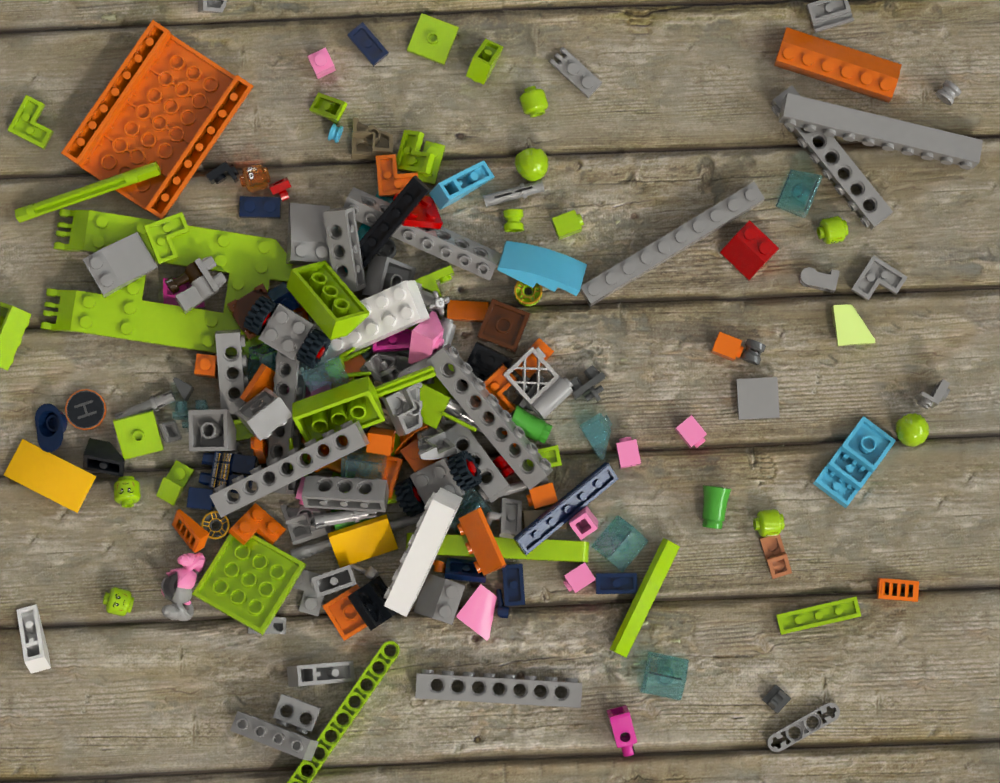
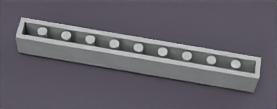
M786 94L782 100L779 122L784 123L787 127H801L807 132L817 131L828 137L838 136L849 142L859 141L866 146L876 145L886 151L897 150L907 156L917 155L921 156L924 160L934 159L945 165H959L960 168L966 170L975 168L980 162L983 140L798 95Z
M752 182L583 284L580 292L590 307L762 204L765 199L755 182Z

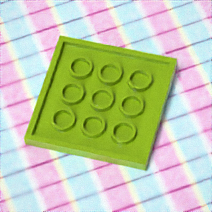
M229 534L192 595L263 636L306 564L256 535H253L243 545Z

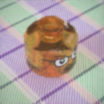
M262 164L243 168V175L239 176L242 187H246L249 192L266 189L268 183L271 182L268 168L263 167Z

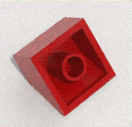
M749 220L720 251V254L749 281L777 253L779 248Z

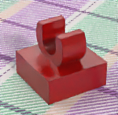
M287 177L269 184L273 195L279 193L282 201L290 198L286 189L291 187Z

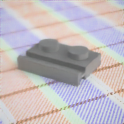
M819 0L806 5L815 33L854 21L848 0Z

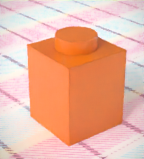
M719 332L711 353L734 361L736 357L740 358L744 349L741 346L742 340Z
M197 353L194 374L199 377L217 379V356Z
M371 427L369 432L365 433L370 442L366 445V453L391 456L394 450L396 430Z
M553 482L529 490V494L526 495L529 507L533 506L534 510L554 505L558 501Z

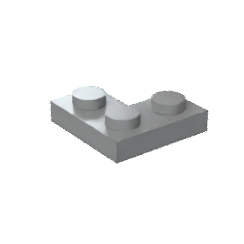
M873 255L851 291L868 301L877 286L881 285L896 295L906 281L907 276Z
M303 570L293 586L295 589L304 591L298 611L319 617L325 595L317 598L311 578L321 574Z

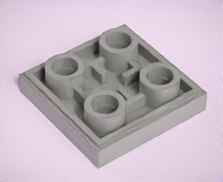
M777 377L736 379L738 420L780 418Z

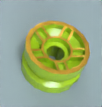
M517 281L514 287L515 298L523 306L536 305L542 297V286L536 283L532 288ZM527 287L532 290V294H525L524 291Z

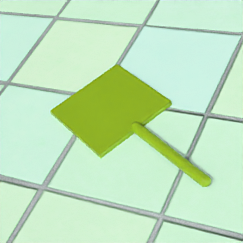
M422 383L420 401H422L421 416L423 417V423L437 429L442 416L474 432L477 431V428L444 412L450 400L449 396Z

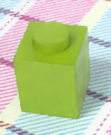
M575 210L553 217L551 221L558 240L581 232V226L584 225L581 215L576 214Z

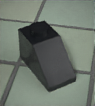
M89 438L83 454V469L123 477L125 459L108 441Z

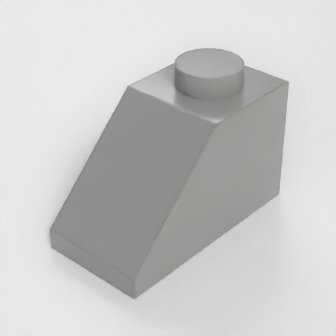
M350 565L311 578L317 598L357 584Z

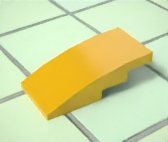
M24 439L21 440L4 473V476L78 513L96 478L95 475L49 452L43 451L40 447Z

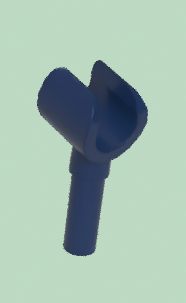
M497 589V615L500 618H508L509 607L503 606L501 589Z

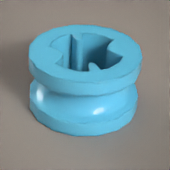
M333 123L328 140L331 141L333 139L335 143H338L344 127H337Z

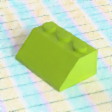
M0 302V368L8 371L14 361L15 353L21 344L22 336L29 325V319L32 314Z

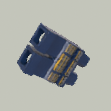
M215 451V453H203L202 464L212 466L211 474L200 472L199 483L209 486L210 489H214L224 483L227 487L233 484L232 479L240 476L234 473L251 475L250 470L255 468L257 457ZM251 480L248 483L250 489H252L253 484ZM232 489L231 492H230V493L238 494V492H237L236 490H233V489Z

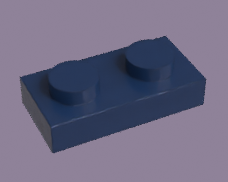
M363 22L347 34L349 39L373 67L389 54Z
M240 196L239 217L281 218V197Z
M447 558L444 579L486 583V575L484 576L482 572L478 574L473 563L475 562L474 560Z
M523 564L506 565L502 568L505 606L525 605Z
M596 573V594L637 593V573Z

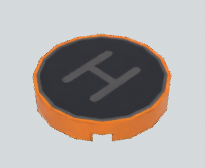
M85 389L79 390L70 396L66 403L65 412L68 421L74 427L81 430H92L103 422L107 409L102 396L95 391Z

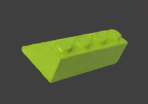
M326 261L291 269L286 288L330 340L347 336L369 316L370 312Z
M369 376L292 403V419L306 442L314 438L316 441L319 438L323 439L322 434L332 429L334 432L342 429L340 425L350 420L353 423L359 421L363 429L385 421L377 391Z

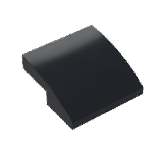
M477 341L466 362L472 367V372L475 376L485 381L501 365L504 364L509 368L514 359ZM461 379V382L467 384L465 380Z
M380 576L348 596L370 631L397 614V612L384 606L387 600L384 598L388 587Z

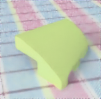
M844 304L831 307L837 347L876 343L875 338L853 305Z

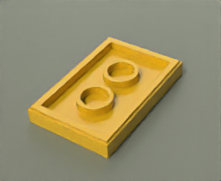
M387 514L327 533L340 568L398 549Z

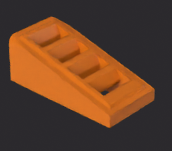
M178 509L172 526L188 547L196 553L205 547L209 532L182 510Z
M878 578L876 599L918 602L919 581ZM885 583H889L888 595H885ZM893 584H897L896 596H893ZM901 584L905 585L904 596H900ZM909 585H913L912 597H908Z

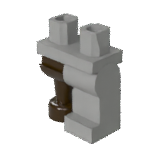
M212 256L202 260L198 258L189 264L185 272L176 279L170 277L165 280L167 287L173 295L180 290L179 286L187 282L192 286L175 296L176 301L185 314L218 293L219 288L227 282L222 272L214 277L208 272L217 266Z

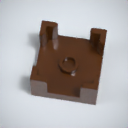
M263 283L242 298L235 299L227 304L228 310L242 333L245 334L248 342L258 335L244 327L245 318L248 316L247 313L252 309V305L255 304L259 297L265 296L270 299Z
M492 299L477 339L485 343L488 341L516 354L520 339L529 321L530 313Z

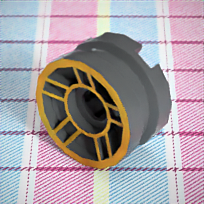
M212 511L204 516L201 527L209 532L208 538L220 540L228 536L231 521L227 515L221 518L218 511ZM213 522H219V529H213Z

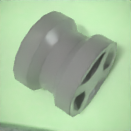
M946 80L943 83V88L938 89L935 94L942 102L951 106L954 103V98L961 94V90L954 83Z

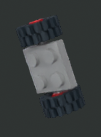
M265 296L259 297L255 301V304L251 307L252 309L247 313L248 316L245 318L244 327L260 336L259 340L291 360H295L297 357V360L311 369L314 368L321 361L322 356L325 355V351H327L331 343L326 334L317 328L313 330L315 324L284 305L276 304Z
M464 450L449 457V460L447 457L442 458L409 475V478L397 483L394 487L396 490L395 495L397 496L396 500L400 502V508L402 507L403 512L410 517L424 512L428 499L433 492L437 493L440 487L458 496L464 495L465 491L482 482L478 463L476 464L475 458H472V455Z

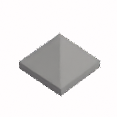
M175 420L159 424L161 436L165 443L182 439Z

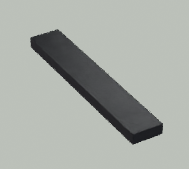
M414 176L359 241L363 269L366 268L431 190L417 176Z

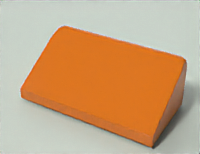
M450 300L447 304L446 318L453 321L483 322L488 310V302Z

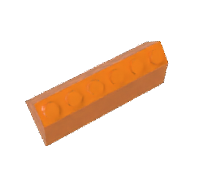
M786 27L774 66L887 103L893 97L902 65Z

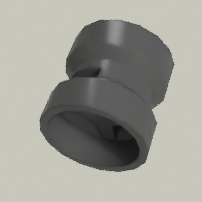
M389 239L377 255L393 259L397 252L394 241Z
M747 339L745 343L746 349L742 352L740 359L754 365H759L761 361L760 355L764 352L766 345L752 339Z

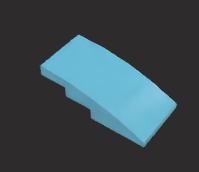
M506 241L497 270L532 288L538 283L553 292L559 287L577 296L581 289L587 264L550 249Z
M863 416L813 484L846 508L876 470L896 440Z

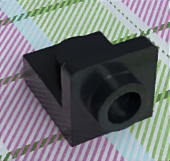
M227 162L206 174L211 184L223 182L227 178V174H230L235 183L239 181L236 177L239 175L233 164L229 166Z

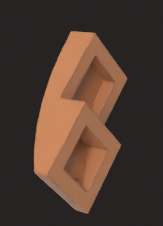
M780 534L777 536L759 537L772 579L791 574L792 570Z

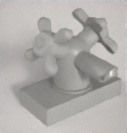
M417 283L428 314L436 310L443 317L445 315V304L450 302V297H439L437 291L430 293L423 290L422 284Z

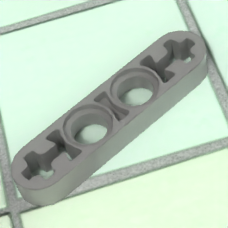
M834 703L823 704L776 731L767 739L768 748L773 752H780L830 724L839 717V707ZM826 707L835 708L834 716L832 718L829 715L824 717L823 719L826 722L822 724L821 717L817 712L820 711L822 715L827 712ZM810 716H814L818 720L815 728L807 726L806 721ZM793 726L798 727L800 730L799 737L795 739L791 738L788 733L789 729ZM784 731L786 738L790 742L786 744V740L779 743L780 748L772 747V738H782L783 735L781 733Z

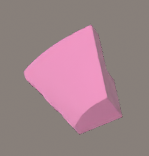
M480 584L456 617L485 640H488L497 596Z

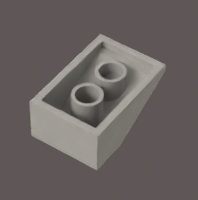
M289 203L286 264L309 265L321 261H326L329 264L330 255L326 244L327 235L323 224V212L330 210V206Z
M138 232L82 259L104 298L158 268Z

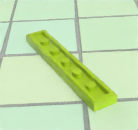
M665 538L662 539L610 647L611 651L627 658L680 546Z

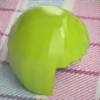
M528 148L516 155L515 166L518 173L524 179L533 182L540 180L546 174L548 158L542 149Z
M909 413L898 419L896 423L897 437L906 446H918L924 443L929 435V425L920 414Z

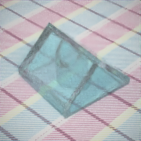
M790 170L776 207L805 219L823 176Z
M366 446L341 458V477L379 478L383 480L388 455L366 453Z
M617 515L591 547L623 573L649 541L632 525Z
M648 652L640 692L681 700L686 683L689 660Z

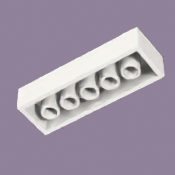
M405 280L361 300L360 302L370 312L369 316L347 336L331 340L325 355L322 356L321 361L317 365H325V362L352 347L355 348V351L352 352L354 353L430 319L416 281ZM313 322V324H315L313 330L317 328L320 331H322L321 328L316 324V322Z
M441 487L437 493H432L424 507L425 511L416 525L417 528L408 542L409 546L400 560L401 564L395 571L392 583L384 595V598L387 599L385 607L407 617L415 604L462 502V497Z

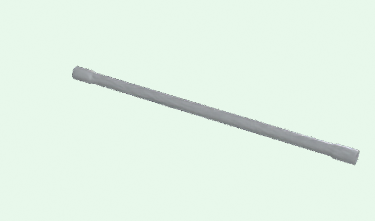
M544 478L533 488L548 484V478ZM522 480L509 484L511 490L501 497L527 490L528 487ZM480 494L463 498L458 510L488 502L489 499L484 500ZM424 512L414 517L403 516L390 520L389 523L392 531L418 523ZM328 539L292 549L290 552L291 556L301 560L333 548Z

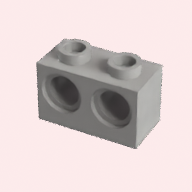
M281 694L273 718H276V723L288 727L289 724L297 726V731L307 734L308 731L313 732L322 708ZM289 705L292 708L293 712L290 717L283 716V706ZM304 712H308L312 716V721L309 724H304L301 721V715Z

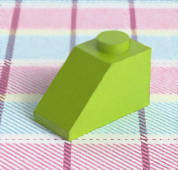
M485 38L472 58L466 77L484 85L492 73L503 50V46Z

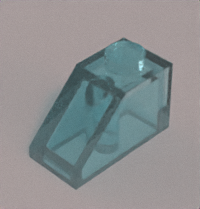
M265 343L249 347V382L262 363L275 372L277 350Z
M601 413L579 426L600 462L605 459L611 434L610 427L612 426L607 415L603 417Z

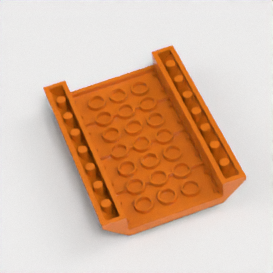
M152 20L61 154L100 181L156 161L160 167L161 175L115 191L159 219H164L254 86L240 76H234L173 36L168 29Z

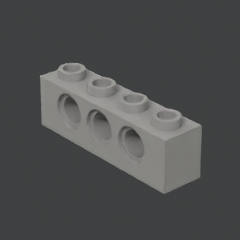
M354 207L333 208L324 211L323 224L327 235L326 244L329 248V264L351 291L361 290L366 287ZM344 266L347 268L348 274L345 272Z
M241 329L215 332L221 410L229 409L230 414H235V411L246 404L240 396L249 384L248 375H244V367H247V356L242 353V347H246L245 334L241 335ZM234 347L237 350V354L233 357L228 356L226 349ZM235 367L238 369L239 374L232 377L228 374L227 370ZM235 387L240 390L241 394L233 397L230 395L229 390Z
M457 423L445 432L446 439L456 445L458 453L461 452L458 449L461 443L466 442L469 444L465 451H468L472 458L480 459L478 469L481 471L480 475L482 478L485 475L492 476V480L489 483L481 482L478 485L480 489L477 491L484 500L488 498L492 503L511 490L508 482L468 428Z
M313 475L305 476L302 500L304 508L386 512L390 491L387 480L379 478L362 479L359 477L342 478L340 476L323 477Z
M237 711L230 730L307 761H312L318 745L316 740Z

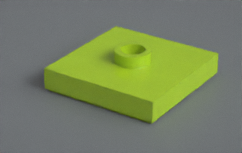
M421 13L407 52L445 66L459 27Z
M153 410L113 420L125 460L164 450Z

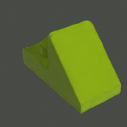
M318 92L309 110L316 115L329 119L337 125L348 103Z
M449 265L415 281L422 284L423 290L430 293L437 291L439 297H442L437 282L440 281L443 284L452 280L451 276H454L452 266Z
M176 460L167 477L162 479L156 496L174 506L195 470Z

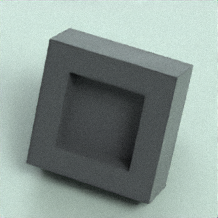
M776 684L762 699L777 714L791 700Z

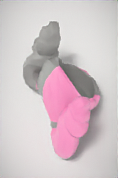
M200 552L179 556L177 561L183 567L166 572L167 577L161 583V593L172 604L165 605L162 608L164 617L184 622L193 617L194 609L190 600L193 593L192 588L195 586L196 579L206 564V558Z

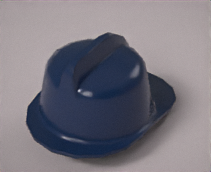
M50 403L43 404L35 414L37 439L43 451L54 452L63 441V433L68 425L67 418L55 405Z

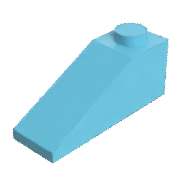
M483 160L438 183L429 194L439 210L492 180L495 176Z

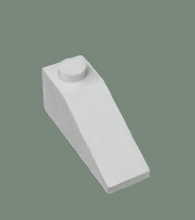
M37 605L17 609L23 657L27 668L31 674L50 669L48 647Z

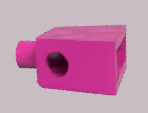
M624 705L606 710L617 748L622 749L624 757L634 755L633 744L637 743L627 706ZM627 732L625 736H621L622 733Z

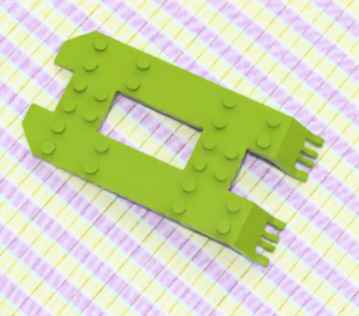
M59 210L60 217L73 218L72 224L57 223L58 228L69 229L71 232L56 231L55 235L70 239L69 244L55 242L53 249L95 253L138 232L152 258L157 263L143 227L156 222V220L93 210ZM188 226L189 232L171 238L178 258L163 264L187 267L198 258L202 260L212 256L217 266L209 271L229 274L223 313L194 308L185 314L180 306L143 301L146 275L106 298H104L102 293L47 288L46 295L49 297H60L59 304L44 302V307L58 309V312L43 310V316L57 317L56 324L41 322L40 329L78 332L217 354L215 332L240 329L228 310L227 304L235 299L242 298L262 283L268 291L270 280L288 283L293 264H286L287 253L276 239ZM260 336L249 342L245 337L246 347H242V353L248 359L258 360L273 348L259 340ZM228 347L226 353L229 356H235L237 350L234 347Z

